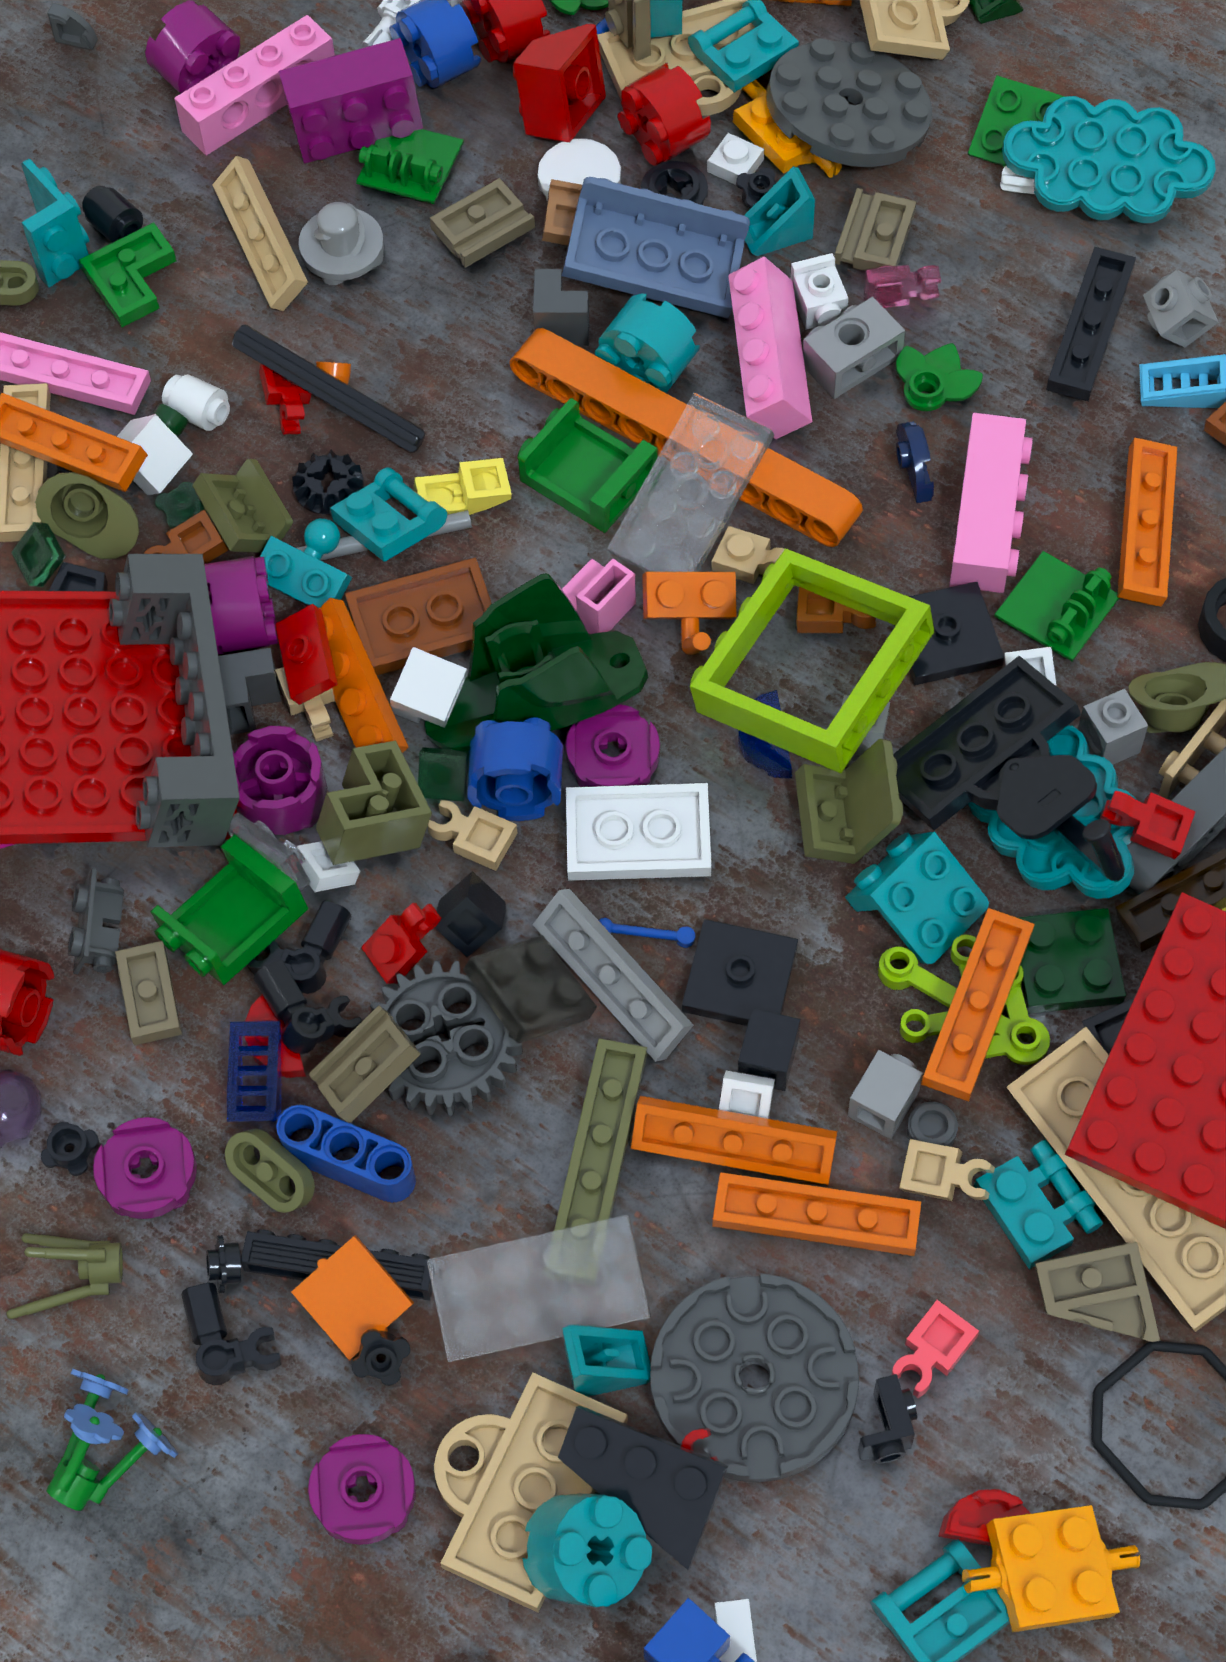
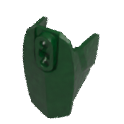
M547 573L540 574L491 604L483 615L473 622L468 676L445 728L425 720L426 734L428 739L441 749L452 753L470 751V741L475 736L476 726L482 721L491 720L498 723L507 721L524 722L526 719L535 717L549 722L551 726L550 731L557 730L601 714L641 692L649 678L648 672L632 637L616 630L589 634L579 614L557 582Z

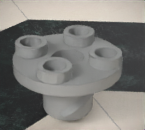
M332 202L325 205L318 214L313 216L304 225L299 236V250L303 263L311 272L321 277L326 284L338 285L344 280L360 277L374 267L379 266L384 257V239L380 225L371 215L356 209L350 203Z

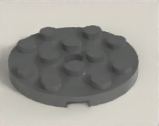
M818 38L811 43L791 49L775 63L766 90L769 112L777 126L789 139L796 135L812 146L810 153L826 160L849 166L877 167L890 165L906 159L909 151L916 146L920 147L924 142L932 119L931 101L920 77L894 58L879 51H871L869 43L863 41L850 43Z
M760 1273V1276H744L731 1279L729 1276L716 1279L696 1289L684 1298L667 1317L660 1329L652 1353L650 1371L651 1393L656 1414L668 1437L674 1444L681 1446L684 1437L691 1431L698 1428L710 1429L711 1435L704 1439L696 1440L693 1449L694 1452L706 1457L717 1456L719 1462L728 1465L724 1478L744 1482H768L791 1477L805 1471L824 1458L839 1442L851 1421L859 1390L858 1364L852 1337L836 1311L821 1296L798 1282ZM757 1364L767 1370L770 1378L767 1386L764 1385L756 1389L745 1388L739 1374L746 1366Z

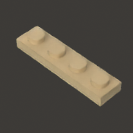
M235 156L212 185L270 308L284 311L307 285L308 281L250 161Z
M47 383L4 385V394L50 411L51 393ZM2 443L0 444V542L44 540L45 526L37 515L35 501L39 488L47 480L48 462Z

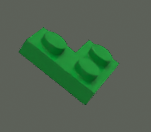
M154 222L79 259L82 271L121 327L160 309L157 297L143 278L177 261L173 248Z

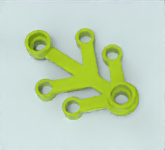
M971 935L957 937L953 941L951 948V959L959 967L961 977L969 957L960 955L957 949L962 946L972 949L976 938ZM892 947L886 950L880 958L878 976L886 987L893 990H903L913 986L950 1008L957 988L918 966V960L912 951L904 947ZM894 959H900L905 961L908 966L904 969H896L890 962ZM1021 965L1005 1004L1008 1018L1001 1015L994 1034L996 1036H993L986 1058L1006 1055L1014 1063L1029 1065L1040 1061L1046 1055L1050 1045V1036L1047 1028L1040 1021L1028 1015L1021 990L1024 974ZM919 1009L908 1010L901 1018V1036L908 1042L919 1043L924 1041L927 1036L940 1034L948 1011L927 1015ZM910 1021H918L922 1023L924 1028L921 1031L914 1032L909 1030L906 1024ZM1020 1033L1029 1034L1033 1037L1034 1042L1023 1044L1017 1039V1035Z

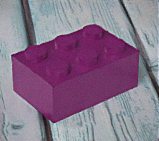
M401 38L279 71L293 129L304 164L361 149L363 146L369 147L371 144H375L377 139L390 136L403 138L409 136L415 130L423 129L413 74Z

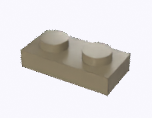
M158 941L115 951L130 1036L134 1046L182 1035L164 942Z

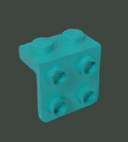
M28 158L21 165L37 213L21 223L39 278L49 288L62 279L70 277L81 268L79 259L89 255L86 244L90 240L85 229L79 223L78 216L81 215V210L73 196L69 192L62 194L49 170L44 166L39 169Z
M935 831L912 835L907 832L898 836L887 846L886 852L888 855L878 865L872 864L857 875L854 879V883L857 886L845 896V899L856 912L878 910L910 951L915 954L920 963L933 964L953 944V941L961 936L988 909L989 901Z

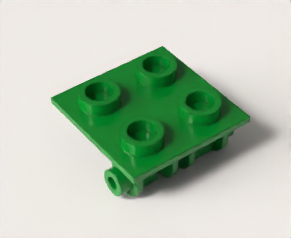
M996 75L968 155L1006 166L1003 160L1002 147L1007 132L1014 125L1023 121L1043 122L1047 108L1055 100L1066 96Z
M424 129L415 130L412 134L403 138L390 136L377 139L375 144H371L369 147L363 146L360 150L359 162L363 163L364 166L356 180V184L435 204L462 148L464 139Z
M1042 551L997 610L994 617L1044 646L1051 647L1053 651L1073 662L1119 598L1117 597L1118 593L1110 589L1112 576L1106 569L1098 567L1095 571H1089L1085 575Z

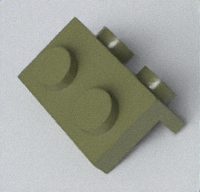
M247 459L236 475L200 473L192 485L230 551L262 553L270 536L282 540L293 524L291 516L256 459Z

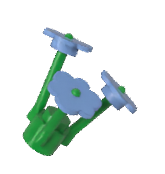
M72 1369V1375L83 1379L79 1389L88 1392L84 1405L76 1404L73 1409H67L64 1414V1418L71 1422L73 1433L46 1491L61 1504L77 1511H83L89 1499L100 1504L108 1489L147 1450L154 1455H157L162 1450L173 1458L178 1455V1452L162 1434L160 1428H155L144 1415L135 1412L132 1418L139 1424L140 1428L134 1434L140 1442L99 1481L96 1477L100 1469L85 1459L84 1456L90 1444L110 1443L111 1439L121 1440L124 1431L120 1426L113 1423L114 1419L110 1415L96 1412L94 1409L99 1396L109 1399L112 1390L125 1395L128 1394L129 1390L106 1381L103 1374L93 1376Z

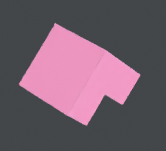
M591 559L562 588L589 634L610 631L636 604L635 573L615 559H612L605 567Z

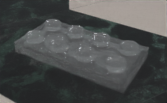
M693 393L607 550L612 555L646 572H699L775 436L773 431L703 396Z
M629 1215L427 1260L448 1362L563 1337L562 1328L568 1325L605 1328L652 1317Z

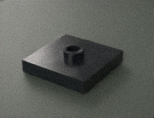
M978 582L909 596L930 605L934 634L909 670L914 686L1003 666L1004 655Z
M704 919L682 1002V1012L748 1026L753 1009L782 1014L797 952L798 939Z

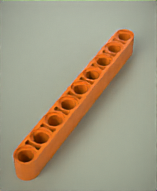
M544 328L534 330L510 359L509 365L511 370L525 384L562 404L573 398L579 402L580 413L636 444H639L644 439L657 447L658 456L825 546H838L863 511L859 499L845 488Z

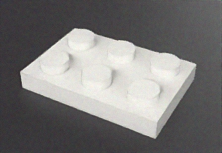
M708 783L566 787L568 881L711 876Z

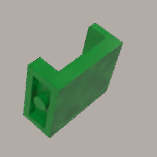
M570 398L561 409L556 408L550 413L543 429L534 438H528L522 444L517 456L520 481L603 533L608 531L658 474L657 447L643 439L633 449L581 417L579 402L573 398Z
M235 834L221 846L229 864L171 915L159 905L150 911L159 926L154 931L155 935L160 941L164 942L165 947L173 953L179 948L185 953V960L201 977H205L209 973L223 986L308 910L296 882Z

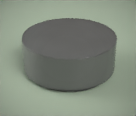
M926 1102L918 1105L911 1112L907 1124L909 1141L913 1139L949 1147L954 1144L958 1131V1121L954 1112L946 1105L938 1102Z

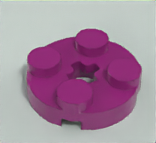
M619 704L601 714L580 721L576 726L573 724L566 739L567 762L580 787L648 785L651 775L657 769L659 763V735L651 721L649 724L646 719L639 716L638 710ZM612 741L618 742L620 749H626L616 757H609L600 751L607 749L608 742Z
M150 1117L127 1121L112 1131L114 1135L107 1140L104 1147L102 1144L100 1145L94 1158V1179L102 1197L109 1203L115 1213L136 1219H149L162 1216L172 1209L180 1208L187 1203L190 1197V1189L196 1178V1158L189 1140L182 1132L180 1133L177 1129L170 1127L168 1122ZM150 1158L153 1165H158L157 1171L144 1179H141L138 1174H132V1169L140 1167L141 1159Z
M369 1434L348 1436L338 1440L329 1447L330 1451L322 1457L319 1464L318 1462L315 1464L311 1471L308 1485L311 1507L326 1532L331 1537L341 1539L346 1543L363 1545L382 1541L392 1533L403 1529L408 1521V1515L414 1506L416 1497L414 1474L409 1461L403 1453L401 1454L397 1448L390 1445L385 1439ZM361 1476L367 1477L369 1485H377L376 1493L370 1494L368 1501L358 1502L356 1496H348V1488L357 1486V1478Z

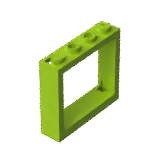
M785 548L777 561L771 563L766 568L762 582L752 597H747L743 601L738 617L730 629L720 634L716 641L714 652L705 665H701L695 670L691 678L690 689L696 711L838 773H842L934 634L931 607L929 604ZM794 585L895 625V628L827 730L725 688V685Z

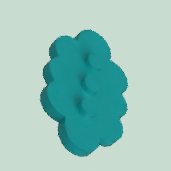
M1076 96L1057 99L1047 108L1043 122L1023 121L1014 125L1007 132L1002 147L1003 160L1012 172L1023 177L1034 178V194L1043 206L1056 212L1070 211L1080 207L1085 214L1096 220H1110L1123 212L1131 220L1139 223L1159 221L1170 212L1174 198H1194L1203 194L1210 187L1216 171L1215 160L1209 150L1200 144L1183 141V126L1179 118L1171 111L1156 107L1147 108L1137 113L1130 104L1119 99H1108L1095 107L1085 99Z
M1066 726L1047 741L1053 756L1071 755L1093 773L1096 779L1097 791L1094 797L1073 814L1085 827L1092 821L1101 819L1100 816L1107 800H1111L1114 791L1126 793L1136 799L1128 791L1118 788V777L1112 763L1105 757L1090 754L1083 733L1074 726ZM973 802L968 804L976 818L988 823V834L994 848L1002 855L1016 858V864L1023 880L1031 887L1040 890H1055L1072 882L1084 895L1102 899L1120 894L1130 885L1134 876V862L1127 845L1132 842L1130 839L1134 827L1110 824V832L1125 867L1124 877L1120 881L1114 882L1104 877L1054 831L1039 839H1024L1016 835L1000 820L996 810L983 809Z

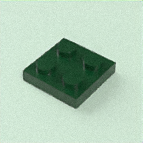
M1108 908L1018 917L1035 924L1021 962L1024 972L1021 986L1028 1014L1116 1005L1125 1001L1126 993Z

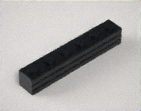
M259 1229L257 1232L247 1231L241 1255V1265L245 1272L304 1281L318 1268V1260L321 1258L328 1259L342 1246L328 1239H320L318 1242L308 1241L305 1237L296 1234L282 1237L275 1236L274 1232ZM381 1249L380 1252L369 1250L409 1297L431 1301L436 1276L434 1260H430V1257L424 1254L416 1253L412 1254L411 1257L399 1255V1252L392 1249Z

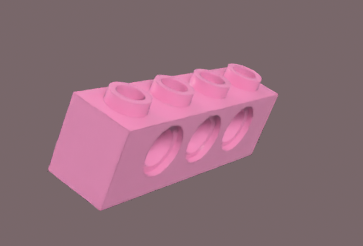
M306 15L176 96L174 99L182 132L206 156L286 106L287 102L279 71L335 56L332 38L311 17Z

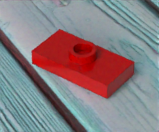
M311 604L275 624L290 699L301 705L338 685L321 609Z

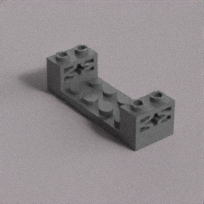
M128 554L124 571L117 572L115 592L117 599H110L109 622L111 627H118L120 645L170 644V661L172 665H178L180 677L176 678L175 683L176 702L178 705H184L185 717L181 721V738L183 745H190L191 751L190 757H156L151 776H145L143 779V800L136 803L137 828L139 830L145 829L147 848L223 845L240 796L203 554Z

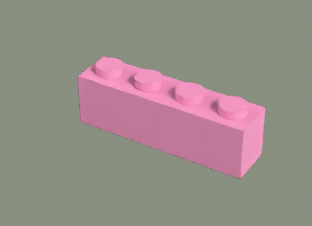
M764 256L728 276L746 417L776 440L812 423L793 280Z
M973 413L950 587L978 582L981 591L1004 593L1007 576L1016 577L1019 550L1011 549L1012 538L1020 539L1024 512L1015 511L1016 501H1025L1028 475L1020 474L1021 464L1029 465L1033 438L1024 437L1026 419Z

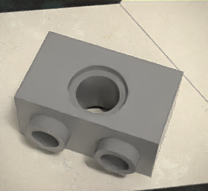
M872 296L859 305L848 307L840 317L825 326L814 328L804 338L803 358L805 369L835 399L895 362L904 347L905 329Z

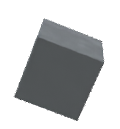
M562 269L534 270V330L544 328L577 346H589L588 291H563Z
M271 648L218 656L230 735L256 730L253 706L281 701Z

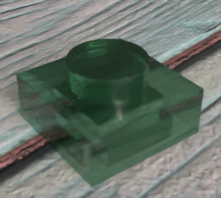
M33 522L11 552L28 585L44 587L66 558L49 524Z
M422 747L419 752L418 785L425 798L464 802L467 796L469 751Z

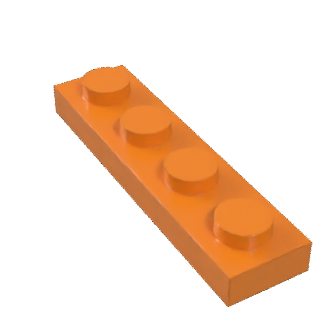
M0 394V443L75 473L88 476L123 492L127 491L148 456L140 445L10 395Z
M1134 438L1129 446L1118 598L1159 607L1167 599L1177 461L1176 446L1140 438Z
M329 598L319 609L322 610L338 683L332 689L335 702L355 748L396 740L403 753L409 748L345 603L343 600Z
M990 908L987 909L926 1067L921 1085L969 1102L1035 924Z
M640 1096L636 1107L631 1149L829 1185L838 1131Z
M720 1172L712 1227L914 1256L921 1201Z

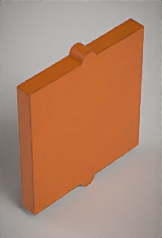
M356 1235L328 1259L321 1258L318 1260V1268L291 1291L349 1361L360 1352L361 1336L365 1331L376 1329L388 1332L387 1327L414 1304Z

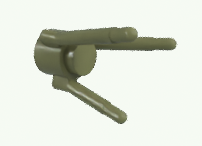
M23 1234L21 1239L24 1243L46 1246L45 1248H26L24 1253L27 1257L78 1260L79 1279H89L90 1284L10 1309L6 1315L9 1319H15L92 1295H109V1283H122L123 1251L121 1242L110 1243V1241H87L43 1234Z

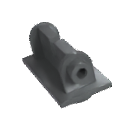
M92 868L84 884L76 885L72 900V912L79 913L78 928L73 927L70 933L68 955L75 956L73 974L76 975L79 974L84 963L93 964V970L102 973L112 971V965L117 963L115 951H118L120 929L102 927L103 922L119 925L124 890L120 887V881L115 878H103L101 882H96V868Z

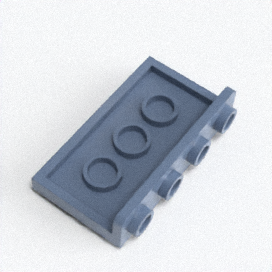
M586 177L583 181L576 206L562 276L634 295L647 294V298L653 300L667 301L673 305L729 318L732 311V300L728 275L740 269L750 219L733 211L696 204L691 200H681L661 195L648 189L630 187L605 178Z

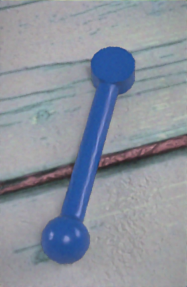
M608 918L598 920L610 934L616 933L674 940L683 948L692 946L695 941L694 930L687 926L679 928L678 931L614 924Z

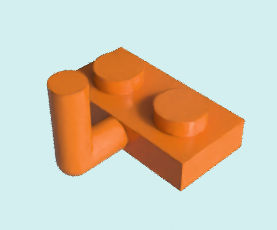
M645 572L642 574L643 619H681L682 650L688 655L704 651L711 644L709 635L699 631V619H734L737 617L735 572Z

